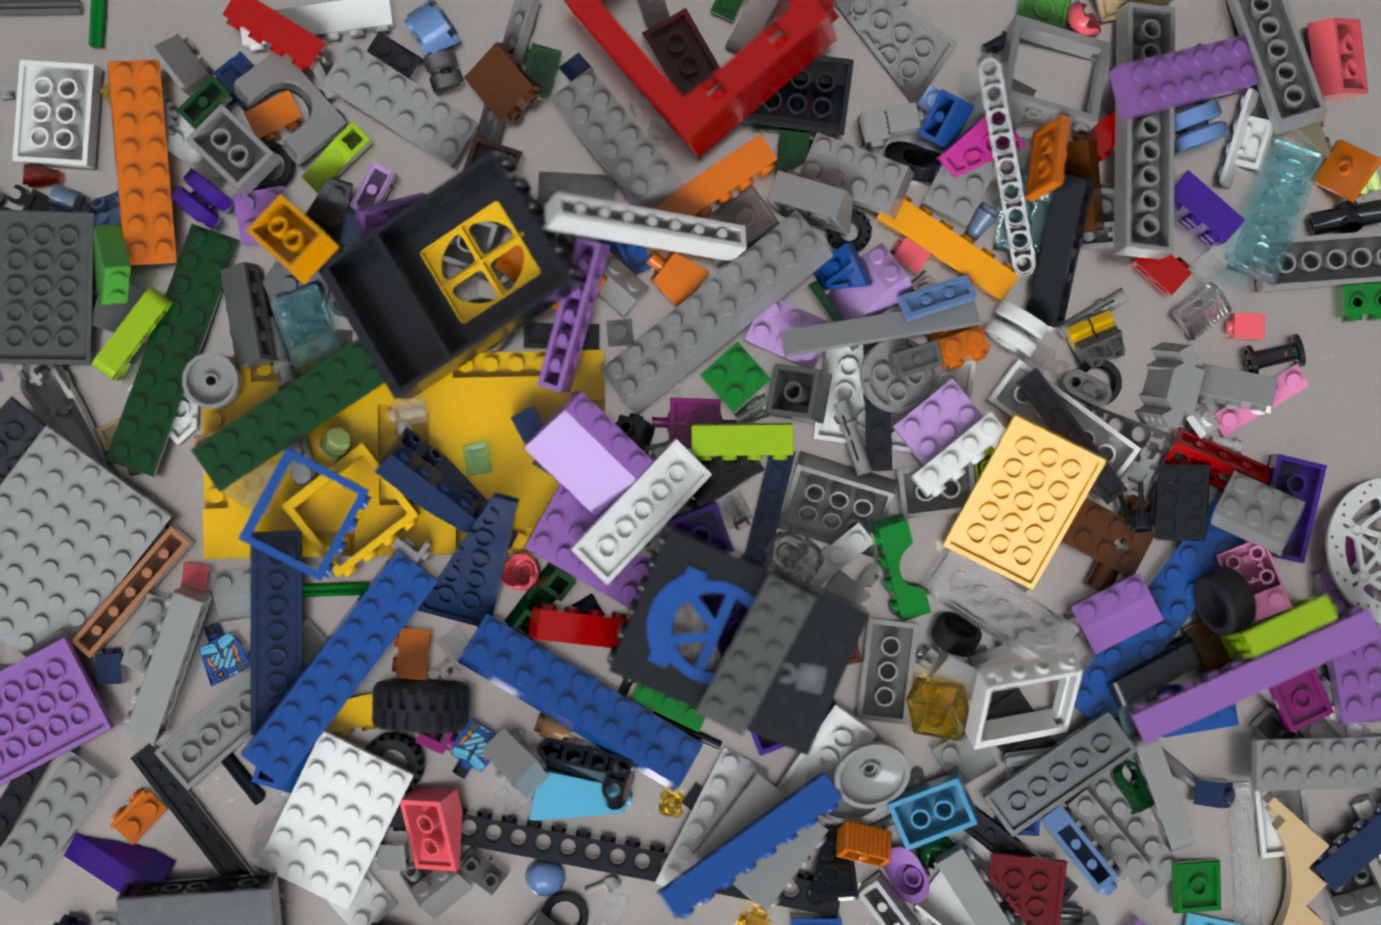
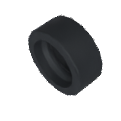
M273 141L262 142L271 151L277 152L282 156L285 168L279 178L269 181L263 179L257 186L263 189L286 186L292 179L295 171L294 161L283 150L281 144Z
M1104 359V363L1096 368L1106 370L1111 376L1112 397L1107 403L1110 404L1118 397L1122 389V377L1118 368L1113 363ZM1085 362L1077 369L1087 373L1093 368ZM1074 377L1072 386L1077 387L1080 381ZM1079 399L1081 402H1083V403H1085V404H1087V405H1089V406H1093V405H1091V404H1089V403H1087V402H1085V401Z
M944 612L939 615L932 629L931 636L938 647L954 656L969 657L975 652L980 643L982 632L976 623L968 617L959 613Z
M560 891L545 901L541 912L549 919L550 912L557 903L568 901L573 903L580 913L577 925H587L588 908L585 901L579 895L570 891Z

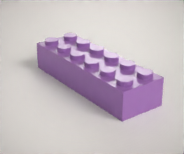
M1244 35L1125 63L1108 71L1122 121L1239 92L1259 83Z
M1358 568L1350 569L1351 573L1353 575L1358 572ZM1330 572L1318 573L1313 578L1316 596L1327 595L1328 598H1331L1333 605L1337 607V617L1344 616L1343 611L1352 606L1338 590ZM1369 584L1365 585L1363 590L1374 599L1372 586ZM1381 638L1327 662L1337 727L1381 721Z

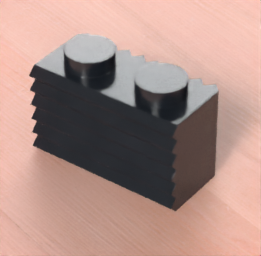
M381 32L377 33L367 50L368 53L412 81L424 63L420 56Z

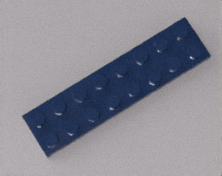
M254 531L251 536L302 562V531ZM250 545V734L254 735L302 672V571Z

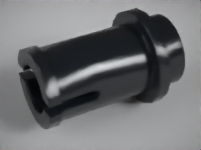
M1002 31L1000 36L983 43L984 50H988L986 53L996 55L1003 51L1007 32Z

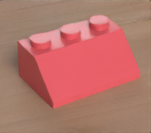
M1329 18L1307 23V39L1310 43L1311 51L1310 63L1323 98L1369 94L1360 19Z

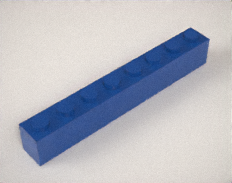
M819 773L657 890V895L674 918L678 919L681 917L684 919L695 911L694 906L700 902L705 904L716 896L714 892L720 887L725 889L731 886L736 881L735 877L742 871L746 874L757 866L756 861L762 857L767 859L777 852L776 847L782 842L787 844L798 836L796 832L803 827L805 829L812 827L818 822V816L824 812L829 814L839 806L837 802L843 798L826 773Z

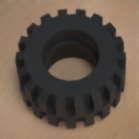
M386 732L374 738L365 749L378 756L387 750H396L405 757L407 770L415 773L405 792L407 794L418 784L424 773L425 756L422 754L423 750L421 746L415 743L416 740L414 738H409L405 733Z

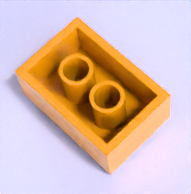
M281 193L246 229V232L303 284L339 248L334 241Z

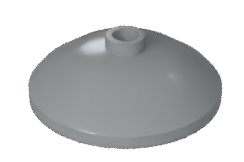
M884 742L864 743L851 749L841 758L835 769L834 783L838 793L848 804L864 809L878 808L891 803L902 794L909 782L910 767L907 758L897 747Z

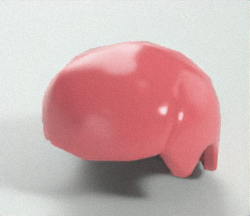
M1080 1L1072 3L1069 7L1067 18L1069 28L1073 32L1089 37L1101 34V27L1095 14L1084 12L1087 4Z
M513 553L505 562L501 582L508 588L518 591L531 588L537 582L540 575V567L537 560L528 553Z

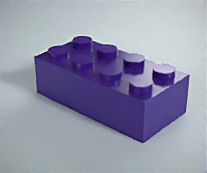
M1272 454L1267 485L1305 502V506L1282 555L1270 553L1275 558L1304 564L1327 465L1286 455Z

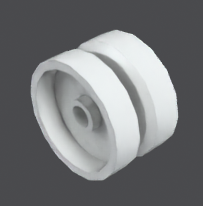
M1001 300L995 313L1005 323L991 319L984 328V332L1003 347L1031 359L1038 347L1027 336L1034 339H1043L1049 327L1027 311L1010 302Z

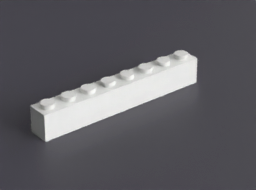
M556 192L545 205L546 228L553 231L727 261H734L747 248L744 225Z

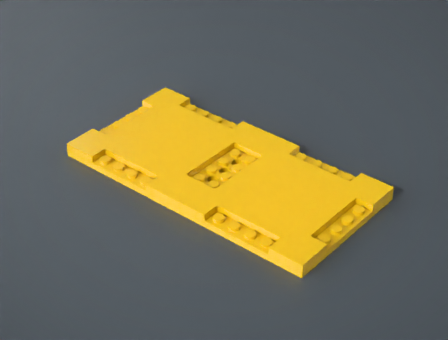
M582 350L571 392H558L537 385L546 351L482 352L411 400L394 399L384 383L308 433L313 460L328 468L337 463L321 451L319 447L325 433L333 428H342L350 435V446L346 455L361 443H365L377 460L381 462L384 455L400 436L398 433L399 424L408 422L413 432L420 435L423 440L447 457L488 501L494 492L519 498L513 526L518 535L508 553H532L523 548L558 487L559 482L553 476L532 464L534 458L523 448L525 444L511 418L534 406L544 424L570 394L577 391H582L605 414V376L600 370L605 366L604 350ZM332 355L289 357L295 362L294 372L296 378H299ZM228 357L236 363L234 357ZM274 362L253 370L240 368L243 376V386L238 399L230 406L221 409L202 408L203 434L218 432L279 391L277 373L273 371L272 367ZM210 377L208 383H211L212 386L216 383L215 377ZM285 449L221 492L218 491L209 476L204 475V559L250 558V545L238 538ZM364 457L341 475L368 488L369 492L367 495L371 498L365 510L359 509L355 518L359 519L352 533L347 531L343 539L347 543L341 555L335 554V556H354L407 515V512ZM289 466L254 531H301L282 504L308 484H298L291 476ZM316 472V476H315L314 480H315L318 476H320L321 474H319L318 472ZM331 481L296 509L327 550H329L358 493L335 481ZM409 499L420 514L416 518L418 523L408 531L404 528L396 533L398 538L403 540L407 537L418 545L415 549L418 552L426 541H430L432 543L430 549L433 550L431 555L454 554L467 533L437 518ZM302 532V557H321ZM384 543L376 549L378 552L376 556H391L395 550L391 546L393 543L387 547Z

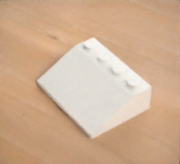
M34 60L19 61L12 161L95 169L102 68L94 64Z

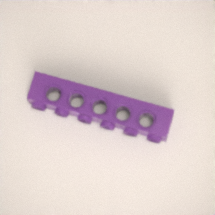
M577 237L571 261L573 265L577 264L584 274L582 280L585 285L559 303L538 386L558 392H571L611 245L588 238Z

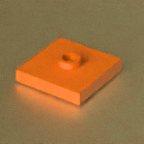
M1340 139L1332 150L1331 156L1325 160L1312 181L1314 184L1354 203L1381 164V159Z

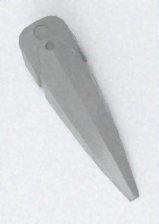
M16 364L17 373L21 381L22 394L36 410L35 413L45 425H50L112 471L110 462L105 460L107 454L96 432L94 423L72 384L70 375L64 365Z

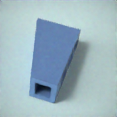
M1061 804L1041 819L1043 825L1099 896L1103 893L1108 896L1118 888L1117 882H1119L1117 874Z

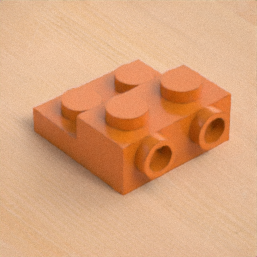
M981 325L926 334L929 342L938 340L944 365L940 366L942 370L948 368L956 370L962 367L964 362L983 360L991 349Z

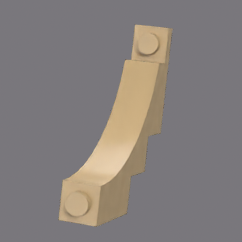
M1268 791L1262 798L1268 804L1265 809L1276 818L1271 825L1281 843L1286 864L1284 899L1273 925H1323L1325 922L1308 904L1327 884L1310 866L1329 845L1275 795Z

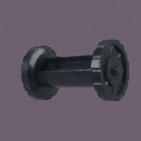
M1293 334L1290 339L1291 343L1255 352L1251 345L1245 346L1244 358L1248 372L1259 374V369L1294 360L1298 367L1305 366L1306 355L1300 336ZM1287 349H1291L1292 354L1289 357L1285 356V351Z

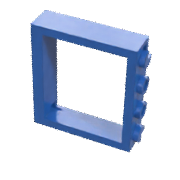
M287 447L238 539L321 581L323 576L328 578L335 566L331 561L335 554L341 555L347 543L343 540L347 531L352 533L359 521V519L355 518L359 509L365 510L371 498L367 495L369 489ZM292 459L358 493L318 570L251 536Z

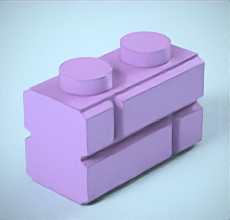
M372 162L349 206L357 210L383 203L391 189L390 185L394 184L398 175L376 162Z

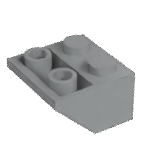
M413 862L407 871L400 873L419 907L434 920L473 888L466 875L459 870L456 872L416 869Z
M1369 864L1336 891L1332 890L1328 885L1323 888L1331 916L1336 925H1375L1381 923V888Z

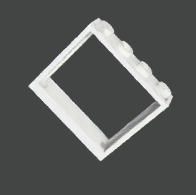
M1074 653L978 669L965 728L973 749L1068 732L1083 673ZM1060 678L1053 708L985 721L992 691Z

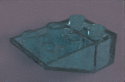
M317 283L270 302L294 369L300 376L344 348Z

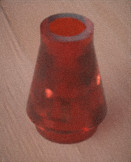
M30 163V165L24 164L23 185H29L30 188L54 185L55 183L59 184L60 170H54L34 163Z

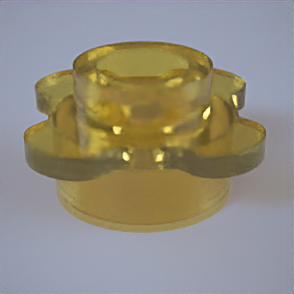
M668 791L662 792L659 803L660 813L667 817H681L683 815L681 806L684 802V797L681 794H670Z

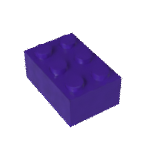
M1187 170L1175 179L1174 212L1176 211L1183 217L1181 219L1182 223L1191 230L1195 228L1202 234L1200 238L1209 246L1214 245L1217 247L1226 243L1243 224L1245 219L1191 171Z

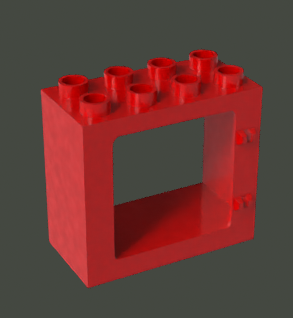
M564 0L575 17L698 159L837 41L832 24L839 19V15L833 8L836 5L833 0H789L790 7L785 13L688 96H682L599 0ZM781 30L784 34L781 33L771 43L769 40ZM719 83L722 87H718L714 92H712V95L710 97L708 92Z

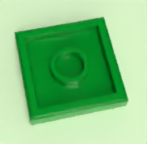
M1219 859L1171 862L1173 913L1221 910Z

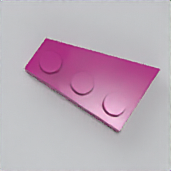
M999 111L994 112L991 116L993 121H1000L1004 118ZM985 115L937 157L952 177L962 175L993 160ZM1012 127L1016 150L1026 147L1027 144ZM1000 136L996 139L995 143L999 146L1006 145L1009 138Z

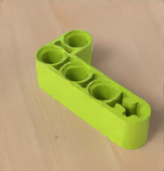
M150 287L95 357L92 366L112 381H119L130 368L131 363L129 361L167 313L173 302L154 287Z

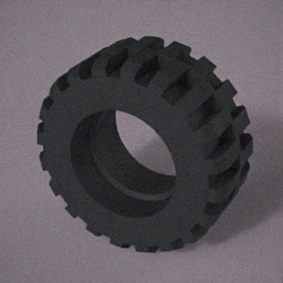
M390 679L378 681L373 687L372 722L376 728L393 732L448 733L462 731L469 724L470 690L464 683L448 680Z

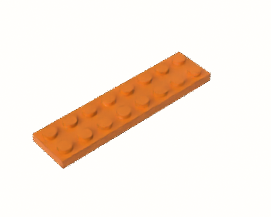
M158 59L108 61L107 69L120 221L130 266L176 263L160 62Z

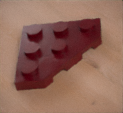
M991 851L988 878L1026 925H1060L1067 860Z

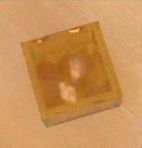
M916 677L906 698L914 733L961 742L965 734L969 714L964 685Z

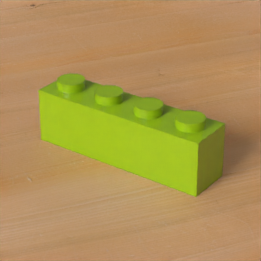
M793 423L692 424V455L697 456V460L703 461L712 460V456H722V460H737V456H747V460H763V455H773V460H787L788 455H793Z

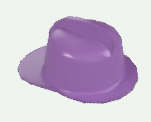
M900 846L893 847L891 861L884 866L885 871L896 893L902 900L911 904L920 903L929 894L930 871L921 864L918 857L911 850L907 851L906 848Z

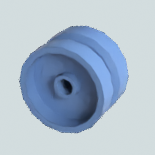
M1218 100L1190 107L1175 115L1174 133L1183 130L1187 132L1174 139L1177 153L1202 146L1230 134L1228 126L1224 121L1209 124L1210 120L1219 117L1222 113Z

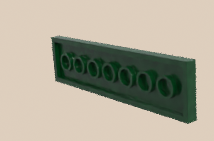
M356 339L193 447L191 452L218 491L221 492L385 382L360 340Z

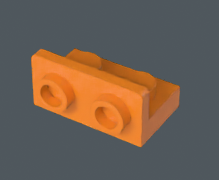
M148 787L143 791L137 789L128 799L131 802L125 810L120 807L111 816L113 822L109 827L112 830L115 828L132 845H135L169 809Z

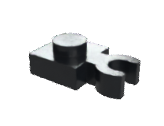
M20 185L14 186V188L20 190V198L15 199L10 196L8 198L14 204H25L22 210L50 211L51 206L48 204L49 196L35 189H32L29 195L27 190Z

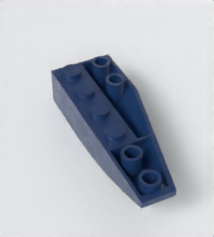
M408 427L403 430L390 447L375 473L414 503L468 533L488 503V500L447 457ZM514 528L512 530L509 549L512 547L518 535V532Z

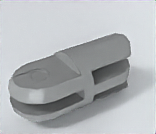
M308 434L289 446V448L313 460ZM293 459L291 460L289 468L295 482L298 484H309L314 480L316 471Z

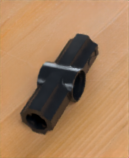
M1381 199L1359 204L1356 201L1353 203L1346 200L1339 203L1336 208L1310 213L1312 232L1314 235L1342 230L1344 233H1355L1361 230L1364 225L1380 223Z

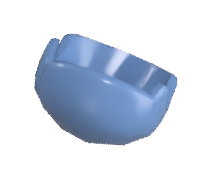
M535 859L528 865L525 872L526 885L533 893L539 896H553L564 885V869L559 863Z

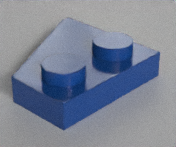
M846 242L832 253L834 256L814 272L823 290L873 285L853 242Z

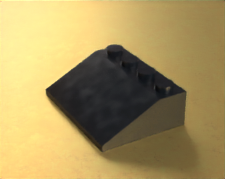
M819 55L744 119V122L844 136L854 60Z

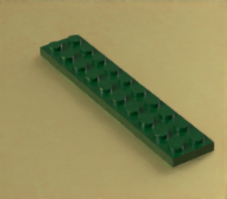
M191 224L165 295L173 303L151 333L107 453L106 461L155 477L185 395L182 386L183 372L187 364L200 354L223 291L220 271L232 266L240 240Z

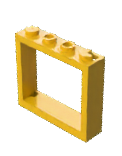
M361 443L331 466L330 469L342 474L364 457L372 469L376 471L380 462L367 445ZM320 475L282 504V506L324 559L328 551L296 510L333 481ZM380 476L379 478L407 512V515L341 566L333 557L331 563L335 564L332 571L337 577H341L344 574L347 578L358 570L356 564L364 559L368 562L378 554L376 549L383 543L386 547L398 538L396 533L404 528L408 531L418 523L416 518L420 514L409 499Z

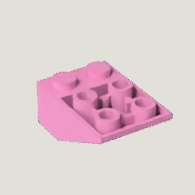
M1248 542L1216 555L1219 566H1228L1237 570L1251 586L1256 600L1254 622L1292 608L1270 551Z

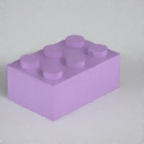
M779 300L751 323L744 341L799 366L815 369L822 351L785 357L779 333L782 330L831 322Z
M951 378L916 408L896 422L892 429L919 462L925 466L984 418V416L953 378Z

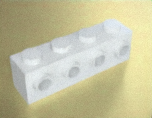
M992 412L988 413L915 473L911 479L927 498L931 494L934 497L938 496L946 489L944 484L952 478L956 481L966 473L965 466L970 462L975 465L986 456L984 451L988 447L992 446L995 449L1006 429Z

